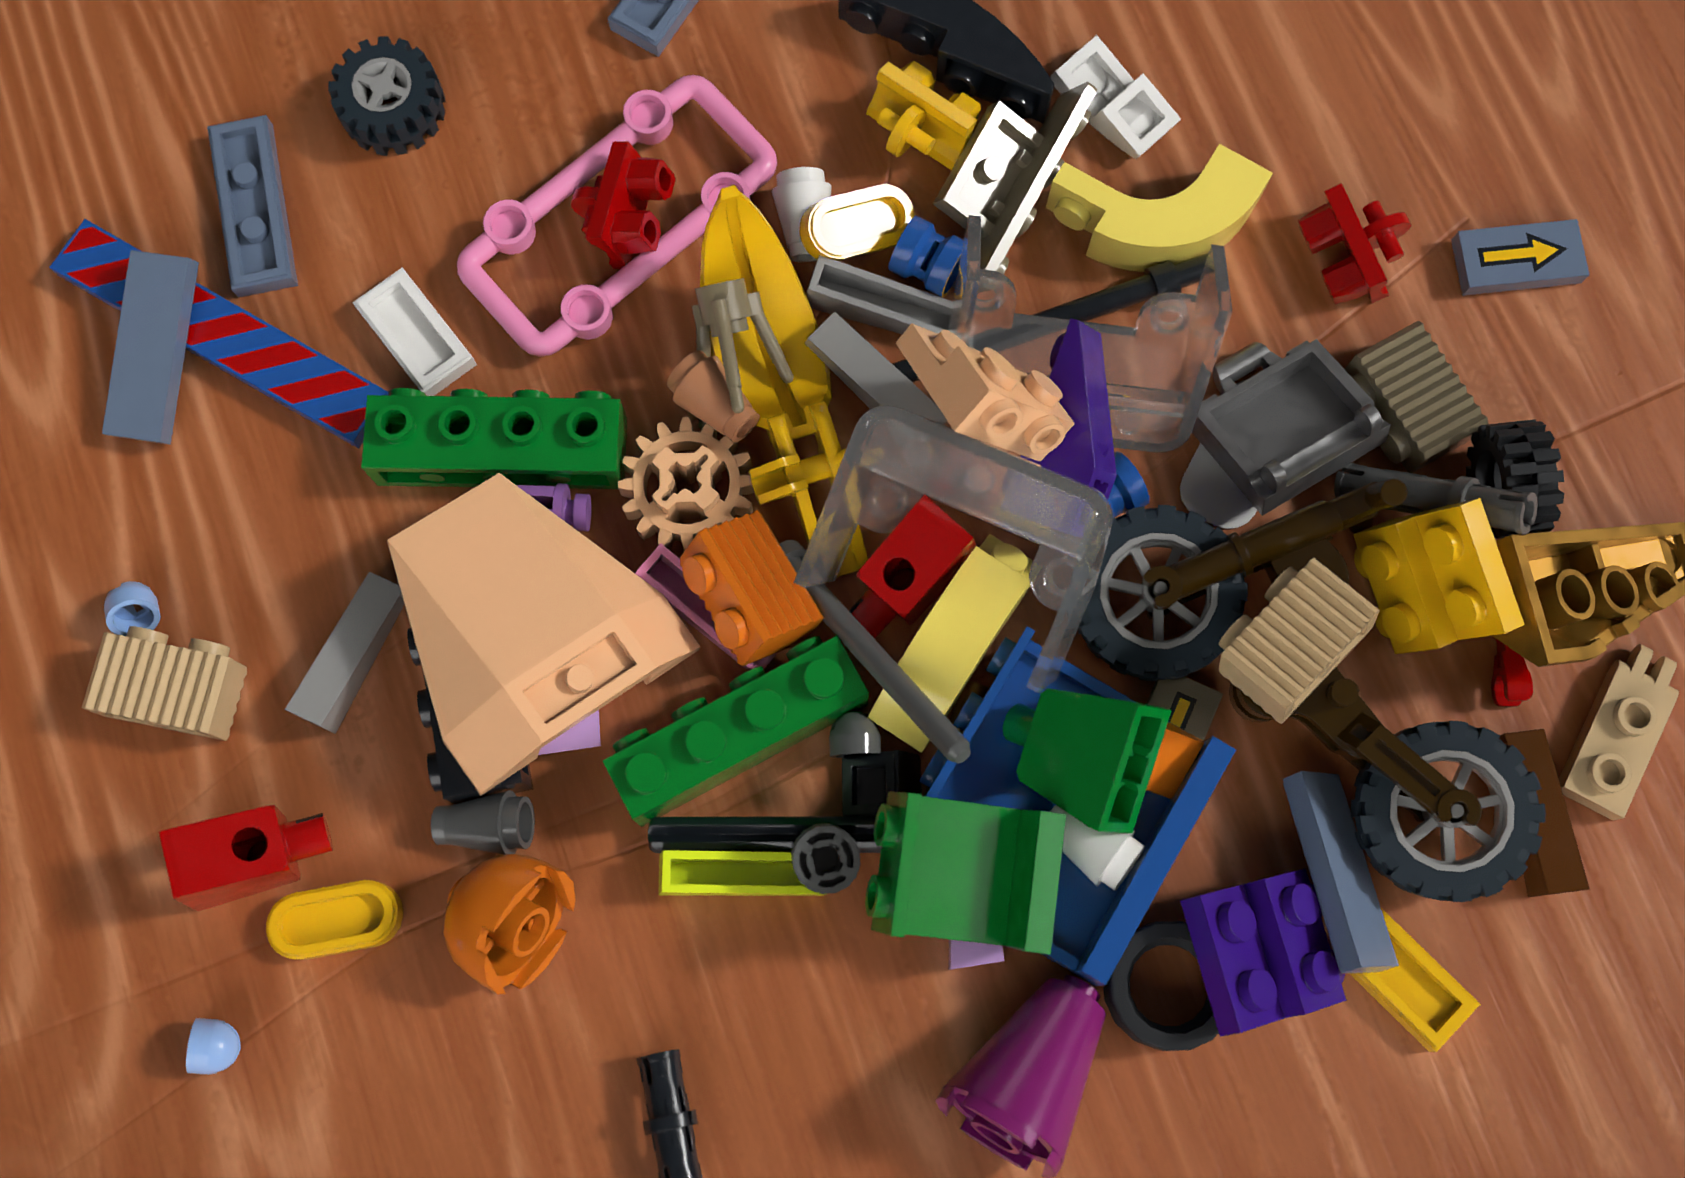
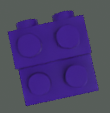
M1306 868L1180 901L1220 1037L1243 1033L1284 1018L1305 1015L1347 1001L1341 984L1344 981L1345 974L1339 971L1334 951L1330 948L1321 919L1323 914L1314 885L1310 883Z

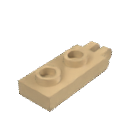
M1638 644L1632 650L1626 663L1616 660L1609 668L1559 777V783L1564 796L1612 821L1625 817L1679 695L1677 689L1669 686L1676 670L1677 662L1661 656L1654 664L1650 674H1645L1652 658L1653 650L1642 644Z

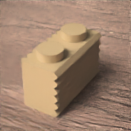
M1315 558L1311 559L1299 572L1292 567L1282 572L1264 596L1270 602L1269 605L1253 620L1246 614L1241 616L1226 631L1219 642V646L1224 649L1219 666V672L1222 676L1229 679L1234 686L1241 689L1244 695L1249 696L1255 704L1261 706L1266 713L1272 715L1275 721L1281 724L1373 628L1380 611Z
M129 626L126 636L104 632L82 704L83 709L105 717L224 741L229 738L230 727L233 725V715L237 711V702L240 700V691L244 687L243 679L247 675L246 666L228 657L230 647L196 638H191L188 649L167 645L169 638L167 634L136 626Z

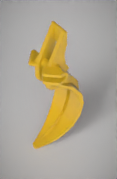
M735 185L722 188L705 227L701 247L700 287L744 278L747 294L760 293L764 314L786 357L785 359L794 378L789 384L782 381L750 316L746 317L749 330L732 333L742 385L741 390L751 403L752 408L760 415L756 426L767 430L777 456L776 460L749 470V476L759 505L789 495L793 497L819 579L824 582L860 570L868 560L847 481L850 477L846 463L851 464L876 458L881 453V447L878 443L870 442L841 450L828 410L832 398L830 369L805 344L807 338L818 328L806 293L790 258L761 211ZM710 331L711 356H717L723 363L718 336L712 337ZM815 434L818 454L800 460L792 440ZM828 478L842 523L819 530L808 492V484Z

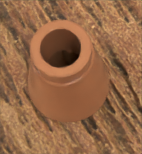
M701 350L695 351L686 356L674 368L668 378L667 387L674 393V403L721 434L726 435L733 443L745 438L755 428L760 419V415L752 408L751 403L743 392V412L735 413L732 410L724 366L717 356L708 357Z

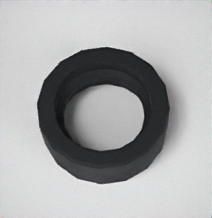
M1158 921L1148 923L1137 928L1107 984L1103 986L1104 1001L1114 1022L1132 1040L1162 1051L1192 1050L1213 1040L1219 1033L1208 995L1204 1007L1194 1019L1180 1026H1162L1148 1020L1137 1009L1131 996L1130 976L1135 963L1146 951L1157 946L1174 945L1189 951L1197 959L1186 922Z

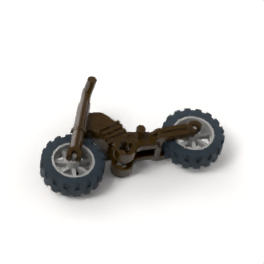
M1398 479L1372 482L1330 501L1320 500L1242 535H1238L1236 532L1226 535L1219 527L1214 529L1206 523V518L1193 511H1190L1189 514L1178 511L1176 506L1158 505L1157 508L1148 509L1142 506L1127 510L1125 515L1119 516L1116 519L1113 517L1106 521L1099 528V531L1095 533V536L1088 539L1080 552L1073 571L1070 591L1075 626L1079 634L1081 633L1090 651L1098 659L1101 658L1105 663L1109 664L1110 668L1116 672L1139 677L1140 680L1145 681L1174 680L1188 676L1210 664L1224 651L1219 646L1221 638L1234 622L1244 615L1245 602L1248 598V585L1245 583L1244 577L1265 569L1272 584L1287 568L1292 567L1299 572L1311 559L1315 558L1349 585L1347 564L1339 551L1329 542L1333 539L1332 535L1347 528L1355 534L1372 527L1373 517L1380 510L1398 506L1406 500L1408 495L1407 487L1404 482ZM1161 547L1172 549L1165 566L1150 568L1141 549ZM1181 554L1187 557L1186 559L1178 562ZM1129 555L1132 556L1142 576L1141 584L1111 578L1117 566ZM1109 590L1138 595L1140 601L1117 619L1110 605ZM1205 595V606L1200 618L1182 605ZM1146 610L1148 611V618L1153 620V641L1137 637L1124 627ZM1170 611L1192 627L1183 635L1164 641V617ZM1336 667L1288 717L1298 720L1330 751L1341 755L1359 770L1354 786L1357 787L1355 800H1351L1350 808L1351 818H1355L1357 831L1354 832L1361 849H1365L1371 859L1369 862L1374 869L1381 875L1386 876L1400 889L1439 901L1467 902L1480 896L1488 897L1503 890L1502 886L1509 880L1516 881L1528 868L1525 863L1530 854H1537L1543 838L1537 835L1539 822L1545 823L1546 817L1545 804H1539L1536 790L1541 789L1539 780L1535 772H1528L1522 762L1526 759L1522 753L1513 745H1506L1499 739L1500 735L1484 727L1476 728L1462 721H1446L1420 724L1393 734L1383 726L1359 696L1357 684L1350 679H1345ZM1230 683V702L1240 716L1251 722L1258 723L1274 719L1261 706L1255 704L1249 696L1244 695L1240 688ZM1447 761L1459 763L1452 782H1450L1429 763ZM1472 770L1486 783L1490 792L1489 796L1477 798L1471 792L1463 790ZM1397 806L1404 807L1414 815L1416 821L1422 822L1406 836H1404L1398 821ZM1494 806V826L1488 835L1476 825L1481 819L1482 808ZM1436 827H1440L1441 861L1427 857L1413 847ZM1454 828L1461 829L1481 844L1482 847L1470 856L1456 860Z

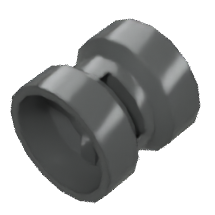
M817 823L804 829L795 839L791 850L792 866L799 881L809 890L820 894L837 893L847 888L856 878L860 867V850L854 838L841 827L830 823Z

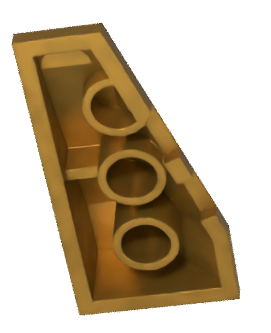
M1685 522L1528 533L1526 535L1514 534L1497 540L1496 544L1525 625L1506 634L1492 636L1537 667L1584 662L1596 658L1607 650L1606 646L1619 637L1630 634L1641 626L1639 624L1641 621L1654 612L1666 609L1685 595Z

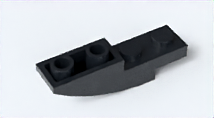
M838 0L839 19L846 21L853 29L864 34L876 33L899 42L906 50L920 56L931 55L938 58L936 81L944 83L955 94L963 92L970 97L976 96L993 104L1000 101L1021 119L1031 118L1044 123L1049 112L1055 86L1054 82L1039 60L1024 43L1000 20L973 0Z

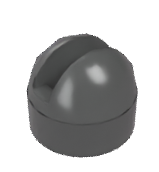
M852 711L840 716L833 723L829 735L831 758H843L844 755L881 754V735L877 724L867 718L868 714Z

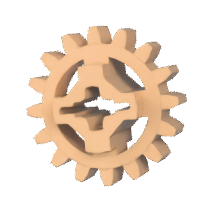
M682 417L680 431L671 433L664 422H660L657 424L659 439L652 443L649 439L639 436L636 442L642 454L641 457L624 456L622 460L625 471L633 476V478L618 481V489L621 496L634 498L623 505L622 508L628 520L642 518L636 530L643 540L650 538L657 532L659 533L658 545L661 543L670 550L675 541H680L684 550H686L697 533L705 527L709 529L715 524H722L726 520L730 522L734 519L735 515L744 516L745 514L750 515L753 512L752 503L745 497H742V495L754 493L750 476L742 475L752 467L749 454L739 453L733 456L738 447V442L733 443L727 436H724L720 441L717 440V430L708 424L703 426L701 432H695L689 417ZM685 450L696 451L695 453H676ZM726 469L730 484L727 497L723 501L720 499L719 493L715 491V485L722 479L721 473ZM653 472L659 480V489L652 495L653 501L649 504L647 500V484ZM681 480L690 485L698 481L700 489L694 494L688 489L678 492L676 484ZM681 519H701V520H702V521H700V522L693 523V524H679V523H678Z

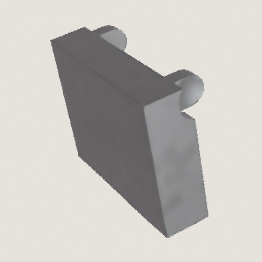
M1317 339L1310 343L1305 341L1287 352L1285 358L1274 354L1259 342H1253L1212 367L1214 382L1220 392V396L1213 395L1194 406L1191 432L1262 516L1385 443L1391 424L1382 419L1379 411L1374 406V401ZM1260 366L1263 368L1261 372L1236 385L1235 381Z

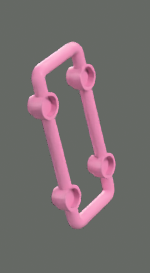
M697 75L683 76L675 80L660 93L654 90H642L634 93L624 105L623 115L625 121L521 203L515 200H502L493 204L487 210L483 220L485 231L466 245L459 254L457 260L458 276L462 283L512 339L527 353L539 357L550 356L561 350L576 337L587 340L595 339L605 334L612 323V308L704 234L706 224L722 188L735 185L741 193L750 199V196L766 184L774 175L777 157L770 143L706 78ZM691 99L696 100L753 160V163L738 175L730 172H721L711 176L702 187V204L659 238L656 251L640 253L599 287L579 285L569 290L561 302L562 317L543 332H539L481 266L498 252L511 255L519 254L528 249L536 235L535 223L574 193V190L583 186L605 168L612 142L629 141L632 146L637 142L647 145L658 144L665 140L672 131V114Z

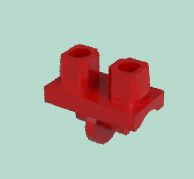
M629 141L612 142L603 175L597 176L594 187L584 186L574 190L571 200V207L574 212L585 218L581 229L586 234L585 239L608 255L610 258L609 264L613 269L624 267L632 260L635 253L656 251L661 235L660 222L646 208L650 200H666L671 198L676 181L675 174L663 159L641 157Z
M1342 183L1324 191L1327 203L1299 219L1298 223L1312 255L1343 241L1347 249L1349 258L1321 270L1322 278L1334 304L1354 300L1366 294L1371 303L1388 297L1389 292L1385 286L1388 283L1387 278L1373 249L1380 247L1387 263L1394 262L1404 256L1398 238L1411 228L1407 214L1405 212H1398L1386 216L1380 201H1373L1362 208L1369 225L1363 228Z

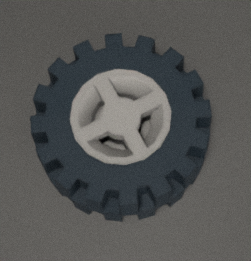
M389 36L378 37V45L371 46L368 39L358 42L361 50L357 53H354L350 48L342 54L345 61L344 66L335 63L331 71L335 81H329L328 91L332 97L330 101L334 111L352 140L355 138L358 145L367 151L372 146L378 155L387 156L389 148H394L398 156L407 154L406 146L413 143L416 149L424 146L426 143L423 136L426 133L432 137L435 136L439 130L435 119L444 120L445 109L442 103L446 101L436 72L423 51L417 46L412 50L409 42L400 38L393 45ZM394 97L398 98L396 101L390 104L381 105L383 100L386 101L389 98Z

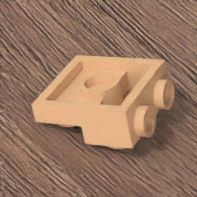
M913 323L896 341V345L955 432L1041 462L1050 451L1061 444L1065 434L1075 424L1059 403L1063 394L1051 379L1037 370H1032L1029 374L1016 370L1002 355L991 348L985 347L982 351L967 346L964 341L948 330L943 329L937 334Z

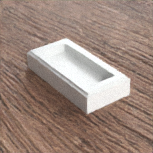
M403 267L352 302L418 389L424 392L426 396H435L477 365L472 355Z

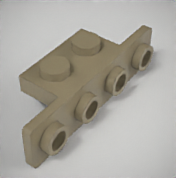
M1085 82L1061 94L1039 132L1000 101L987 107L933 202V205L978 239L952 286L960 294L963 295L982 288H990L1005 273L1009 265V258L1006 257L1007 252L1015 238L1020 237L1034 221L1037 209L1033 206L1042 189L1047 188L1052 183L1062 167L1064 160L1060 157L1067 144L1081 133L1091 117V112L1087 108L1097 92V88L1091 83Z

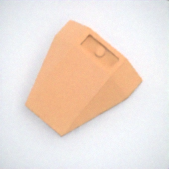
M500 473L387 540L442 741L480 796L537 759L542 747L642 680L646 685L700 649L698 642L662 593Z

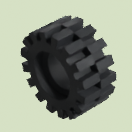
M1536 419L1481 425L1478 427V432L1471 436L1473 446L1468 447L1467 457L1471 461V466H1466V476L1478 479L1480 485L1535 493L1538 502L1537 514L1534 524H1529L1531 529L1529 533L1550 532L1554 528L1553 522L1559 521L1561 515L1556 504H1563L1564 493L1558 489V482H1564L1563 470L1557 471L1556 463L1561 459L1559 448H1551L1555 440L1551 431H1545L1546 425L1542 421H1536ZM1491 527L1493 536L1496 539L1518 534Z

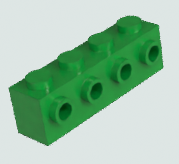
M394 388L388 391V395H367L361 468L377 486L476 487L500 473L515 485L556 486L559 483L568 484L570 489H618V481L625 479V468L622 460L626 456L627 416L620 399H612L611 395L601 391H580L574 395V398H550L547 393L538 390H518L513 392L512 397H488L486 393L474 389H456L450 392V396H426L424 392L416 389Z
M820 636L805 640L786 653L789 661L768 673L765 672L762 666L751 669L732 680L728 685L732 692L709 704L705 697L695 699L671 714L674 723L651 735L647 728H643L626 735L614 743L612 747L615 754L602 761L632 820L643 827L650 822V819L669 813L827 728L840 716L868 706L869 692L838 636L824 643Z

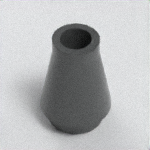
M511 790L453 805L436 806L431 817V834L437 845H455L501 855L515 854L517 849H528L534 836L535 817L532 803L527 796H516Z

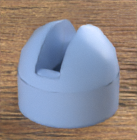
M128 581L121 583L120 587L112 589L107 593L104 603L106 625L114 634L126 636L129 626L154 630L159 624L161 617L159 604L150 587L140 582ZM133 604H138L143 609L136 612Z
M196 1018L191 1028L187 1047V1073L217 1074V1072L223 1071L232 1065L241 1049L240 1037L237 1031L230 1024L222 1020Z

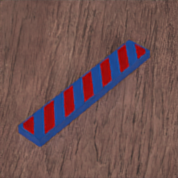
M84 219L49 268L61 278L121 312L130 250H141ZM196 282L186 350L359 449L364 440L367 395H388V392Z

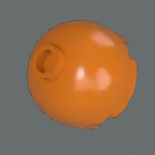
M496 855L481 862L465 876L461 877L453 885L448 895L443 933L446 947L453 961L476 982L496 994H506L503 987L509 984L518 989L528 986L548 967L565 939L567 931L562 928L555 930L562 916L563 907L574 912L576 897L573 881L564 871L543 860L528 855Z

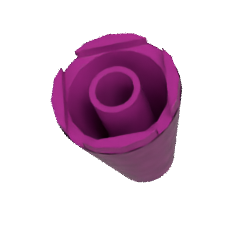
M1066 975L1063 981L1055 978L1047 979L943 1086L935 1100L941 1112L947 1117L953 1106L966 1116L960 1129L972 1139L1001 1158L1026 1171L1033 1159L1044 1163L1041 1177H1056L1063 1165L1106 1017L1104 1009L1098 1003L1100 999L1098 991L1085 981L1072 975Z

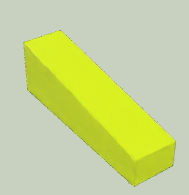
M663 850L659 854L658 895H826L809 890L799 881L792 866L791 852Z

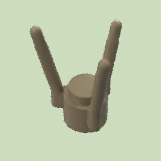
M744 278L695 288L698 305L692 306L696 324L697 351L701 350L710 357V331L712 337L718 336L727 389L729 390L731 407L735 413L743 412L744 401L732 333L749 330L746 317L750 316L782 381L787 384L793 381L794 377L785 359L786 357L764 314L759 292L747 294ZM698 418L699 428L702 430L706 423Z

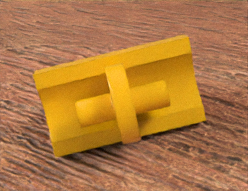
M915 60L901 69L887 62L878 71L876 77L877 88L866 112L879 125L891 132L886 144V150L894 156L900 157L910 146H913L923 154L929 155L952 170L972 135L981 110L980 103L963 92L954 94L949 100H946L933 91L935 79L931 71Z

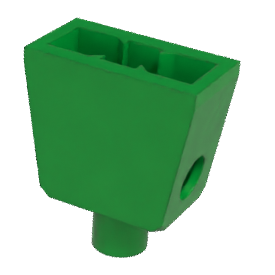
M1046 688L1040 694L1036 709L1021 703L1015 704L1006 714L1002 731L1006 740L1024 747L1016 770L1019 781L1091 829L1102 832L1133 833L1172 710L1131 701Z

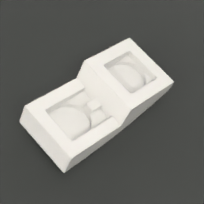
M1097 35L1050 76L1055 84L1054 87L1060 94L1085 82H1089L1097 88V92L1087 108L1091 112L1088 122L1109 141L1135 160L1181 120L1144 73L1134 80Z

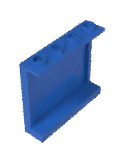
M1027 626L1017 643L1007 637L1004 638L986 668L987 672L996 676L986 696L983 698L972 692L953 723L969 741L970 756L962 763L948 761L937 750L919 782L930 788L926 797L1050 812L1055 804L1018 779L1016 770L1024 747L1006 740L1003 736V722L1008 711L1018 703L1036 709L1040 694L1046 688L1131 702L1135 701L1032 641L1031 638L1035 630ZM1212 736L1204 741L1201 750L1171 799L1146 790L1133 838L1142 843L1145 848L1117 890L1114 891L1103 882L1096 886L1062 852L1051 955H1042L1093 986H1104L1107 984L1236 751L1235 748Z

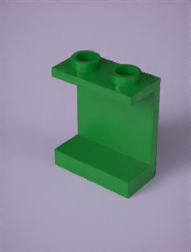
M888 792L887 805L882 804L879 807L874 826L875 844L881 847L878 875L871 876L865 898L867 916L872 917L871 930L894 937L904 938L905 934L1001 945L1025 952L1051 955L1066 814L922 796V794Z

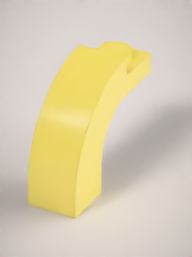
M1219 144L1199 177L1188 188L1166 198L1139 199L1125 195L1064 162L1052 181L1046 208L1052 211L1055 217L1065 226L1074 230L1084 229L1092 233L1085 256L1115 268L1144 272L1148 267L1169 260L1175 265L1222 248L1242 228L1258 203L1273 172Z
M991 534L988 535L980 547L976 546L965 560L898 663L903 671L946 717L999 632L1043 568L1026 557L1019 548L1004 543ZM883 688L867 718L922 753L930 740Z

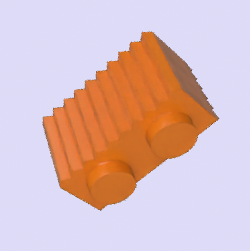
M758 510L750 515L745 514L741 518L736 517L730 522L726 520L720 525L715 524L709 529L705 527L697 533L680 557V567H682L683 577L688 588L693 593L699 595V599L705 601L706 610L711 611L718 639L724 647L731 650V653L737 655V664L745 666L803 642L824 619Z

